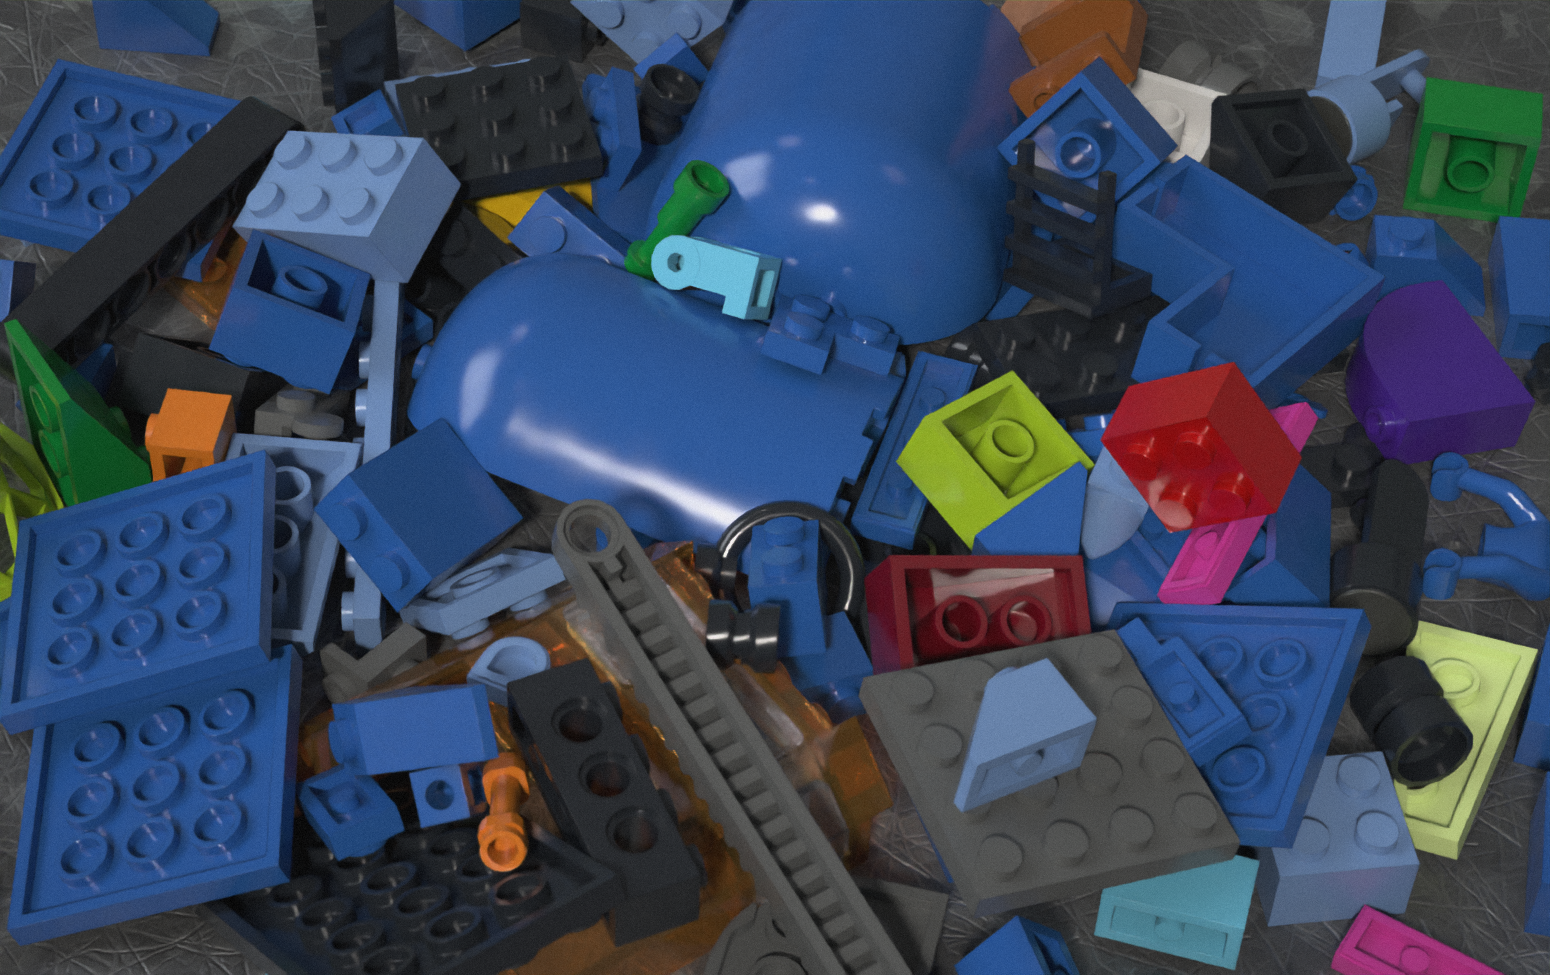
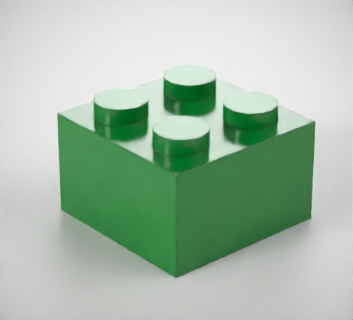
M1426 77L1406 162L1402 209L1495 223L1498 222L1499 216L1520 217L1542 139L1543 94Z

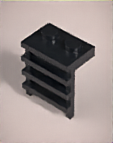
M1028 138L1018 141L1017 164L1008 167V179L1016 182V197L1013 200L1007 201L1006 213L1015 217L1014 233L1005 236V248L1013 251L1012 267L1003 270V281L1089 319L1104 314L1119 313L1125 309V306L1151 297L1152 274L1112 258L1117 174L1109 170L1100 172L1098 190L1036 166V142ZM1033 189L1095 214L1096 225L1033 200ZM1031 225H1036L1063 238L1052 242L1031 234Z

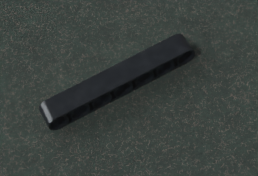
M254 96L247 97L237 104L0 322V376L17 386L4 323L14 319L19 320L71 367L76 369L181 270L188 261L240 214L246 204L248 195L257 185L272 159L277 145L283 140L287 131L306 132L305 125Z

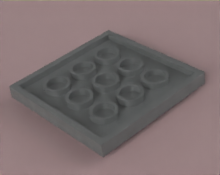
M1115 629L863 678L859 698L973 918L1233 860L1241 841ZM1048 658L1097 718L1080 767L961 813L954 803V798L972 728L988 680L1003 669L1009 667L1021 668Z

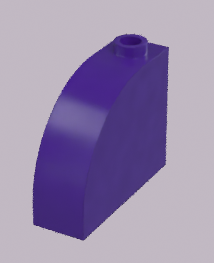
M1443 280L1409 285L1397 289L1382 298L1367 316L1345 376V387L1349 404L1357 420L1364 427L1368 438L1376 444L1385 460L1394 459L1406 465L1435 460L1439 455L1446 452L1466 455L1514 447L1536 402Z

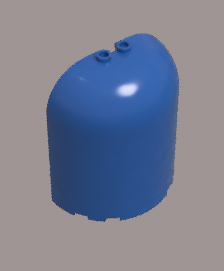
M750 0L731 22L657 187L646 221L644 241L657 226V215L674 193V181L685 166L692 160L705 161L716 167L725 176L729 184V193L713 213L703 215L688 237H705L782 259L768 319L751 320L770 326L782 295L794 299L795 295H807L828 304L830 307L829 312L853 320L855 316H867L881 321L890 328L889 333L900 337L898 345L931 342L957 334L969 325L978 322L987 314L995 303L1000 289L1003 270L1006 267L1010 249L1005 248V236L1014 233L1015 217L1006 213L1007 201L1013 200L1016 197V182L1008 179V167L1012 165L998 151L997 146L1028 119L1012 98L1009 87L1012 81L1036 68V65L1032 67L1028 56L1018 41L1020 34L1009 19L994 4L987 6L981 0ZM676 290L723 309L725 295L707 290Z

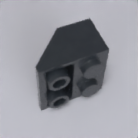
M312 0L315 27L326 26L316 28L319 70H331V72L320 73L324 107L335 106L336 114L379 89L385 96L384 82L400 79L394 0Z
M463 201L453 203L439 224L408 283H405V299L433 320V338L435 340L456 307L477 284L501 267L529 257L507 239L513 228L504 219Z

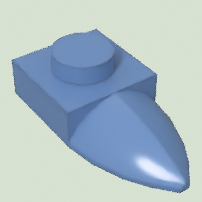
M1103 446L1085 489L1080 541L1087 558L1092 560L1108 555L1127 542L1141 525L1149 507L1148 503L1105 446Z

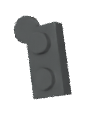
M288 383L255 410L254 435L291 438L293 431L304 436V439L329 441V438L339 437L343 435L344 418L348 415L350 391L332 388L330 394L314 388L302 389Z

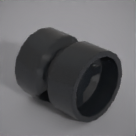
M1398 656L1388 659L1369 669L1356 682L1350 694V708L1370 740L1375 743L1376 750L1383 752L1387 767L1398 783L1408 787L1426 786L1444 779L1455 772L1466 761L1473 748V734L1451 700L1444 698V690L1425 661L1414 656Z

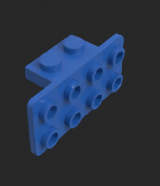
M612 67L607 77L589 74L582 84L583 103L602 155L603 175L590 177L593 214L629 244H632L636 240H644L646 221L654 194L690 113L681 116L683 121L682 127L675 140L670 144L659 146L641 140L636 95L641 93L640 87L635 86L634 74L632 72Z

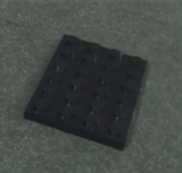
M414 769L382 773L372 777L396 805L405 831L387 838L386 843L377 851L361 857L348 856L338 861L306 818L300 815L294 818L290 882L187 907L268 975H497L504 970L516 969L528 964L537 956L539 950L563 936L589 929L601 920L605 912L627 900L618 874L520 813L519 816L523 818L528 838V852L518 867L505 872L490 869L484 864L480 856L478 830L481 821L486 816H490V805L489 814L421 828L409 774L417 770Z

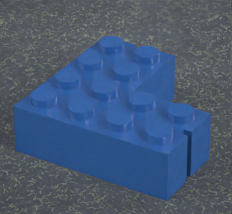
M1188 155L1183 156L1157 175L1154 184L1151 182L1146 183L1119 203L1114 217L1112 258L1151 273V292L1170 303L1169 306L1148 322L1131 375L1139 383L1235 362L1267 409H1274L1360 336L1367 316L1373 311L1386 278Z

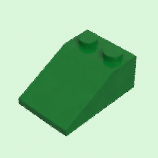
M14 319L4 323L29 443L34 446L64 507L153 482L150 454L146 450L145 445L136 447L132 442L131 431L121 409L118 406L109 408L89 381L19 320Z

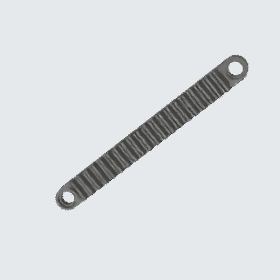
M583 499L572 502L563 509L556 522L552 534L551 549L556 562L576 592L577 605L580 610L586 609L590 614L592 629L595 633L603 635L607 653L609 656H616L619 661L620 674L624 679H630L633 683L635 698L638 703L646 704L653 727L661 728L664 733L665 746L668 750L675 751L678 755L680 770L683 774L690 775L693 779L695 794L698 798L705 799L708 803L711 820L714 823H720L723 827L726 844L728 847H734L738 851L741 868L743 871L751 872L753 875L756 892L759 896H764L768 899L771 916L775 921L783 923L786 931V940L789 945L798 947L801 952V962L804 969L813 972L814 975H913L622 516L613 506L601 500ZM578 525H593L605 534L608 546L599 552H584L572 543L569 532Z

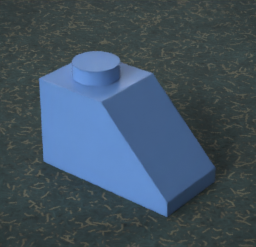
M1048 658L1021 668L1009 667L1003 669L988 680L972 728L954 798V803L961 813L1080 767L1097 718Z

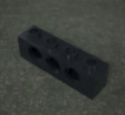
M588 657L508 682L509 729L563 841L618 874L627 901L605 912L601 918L615 948L698 920L700 888L708 883L703 858L694 843L684 845L677 831L679 827L678 816L668 790L665 787L655 789L649 777L650 762L643 741L637 733L628 736L621 723L623 721L622 707L613 684L610 681L600 682Z

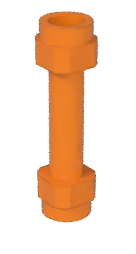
M502 752L499 753L498 758L490 759L483 769L482 783L487 803L490 805V816H486L481 821L478 839L480 856L484 864L492 870L505 872L518 867L528 852L526 829L523 818L519 816L520 805H523L529 798L530 781L528 766L525 760L515 753Z

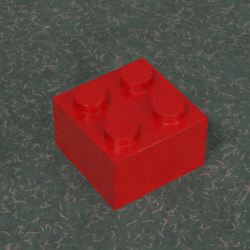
M1235 362L1128 386L1100 439L1169 533L1276 513L1302 459L1300 453Z

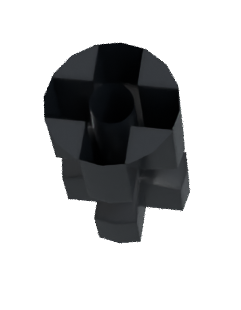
M1550 342L1544 343L1539 347L1534 359V366L1528 372L1524 385L1533 399L1538 398L1542 405L1550 404Z

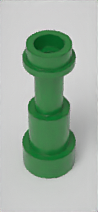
M692 160L685 166L674 181V193L657 215V226L645 241L636 240L629 246L627 255L624 258V265L629 273L654 281L655 277L651 268V259L656 245L662 239L671 235L688 236L704 214L713 213L729 193V184L725 176L713 165L701 160Z

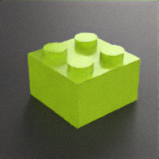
M1013 370L926 415L896 460L898 465L971 551L977 533L1080 461L1088 471L1087 476L1095 466Z

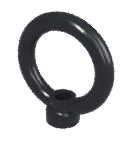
M798 501L766 503L745 512L734 520L722 533L716 545L698 543L692 595L709 597L715 600L732 601L737 606L738 613H744L738 602L734 586L737 561L744 548L752 540L753 526L764 525L769 520L785 516L797 517L802 521L819 520L821 540L833 553L840 576L838 595L827 616L844 611L851 625L858 616L865 596L864 578L866 577L861 550L845 525L835 516L817 506Z

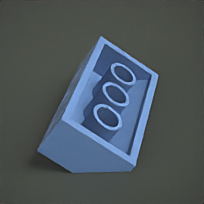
M233 433L225 461L266 449L276 466L271 649L292 644L299 656L303 658L315 649L340 546V541L315 512L314 507L348 473L359 467L362 446L360 443Z

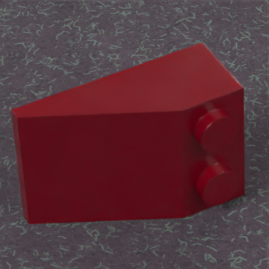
M889 555L864 578L873 675L1091 634L1082 555Z

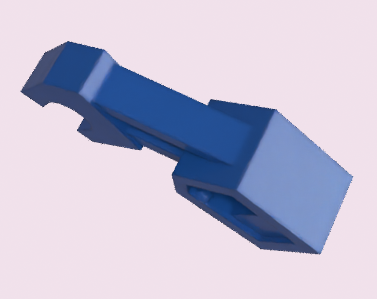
M485 761L422 768L409 773L421 828L489 814V805L482 783Z

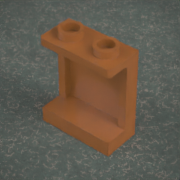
M1066 0L1023 25L1020 37L1039 64L1037 68L1010 83L1009 92L1025 116L1029 118L1099 56L1125 85L1136 80L1148 14L1138 0Z

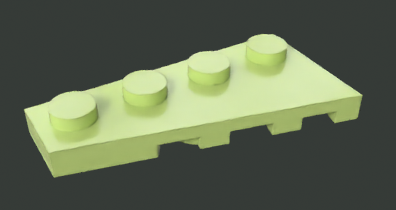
M1419 620L1416 636L1407 646L1406 656H1414L1425 661L1444 690V698L1451 700L1472 732L1473 748L1466 761L1455 772L1438 782L1426 786L1408 787L1398 783L1394 778L1393 785L1414 848L1457 860L1537 669L1538 649Z

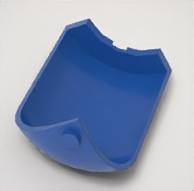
M551 253L530 256L509 263L494 271L465 296L443 326L433 346L424 344L417 355L412 370V378L417 380L407 407V415L418 431L442 417L483 469L491 474L567 504L583 499L601 500L613 506L629 528L696 554L698 543L716 545L722 533L739 516L757 506L770 502L798 501L808 503L827 511L843 523L851 502L840 498L846 482L855 486L858 477L863 478L869 462L884 435L904 379L888 373L887 377L830 357H827L822 373L819 375L762 355L760 351L769 326L751 319H742L722 313L723 309L676 290L668 289L658 283L601 261L573 254ZM822 541L824 565L826 568L832 552ZM751 542L748 543L740 554L736 569L749 575Z

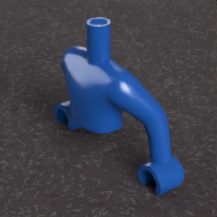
M1446 452L1439 455L1434 461L1431 472L1430 492L1435 499L1448 502L1455 501L1461 497L1463 491L1485 497L1500 505L1514 527H1498L1485 523L1477 556L1459 557L1455 552L1445 548L1435 549L1430 552L1426 557L1423 568V593L1425 596L1434 600L1449 599L1455 593L1458 580L1476 579V581L1513 591L1526 601H1543L1549 598L1550 521L1532 499L1512 481L1470 468L1468 461L1457 453Z

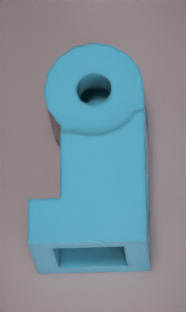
M671 235L662 239L656 245L652 254L651 268L657 281L668 289L707 290L725 295L722 313L742 319L767 320L782 259L705 237Z

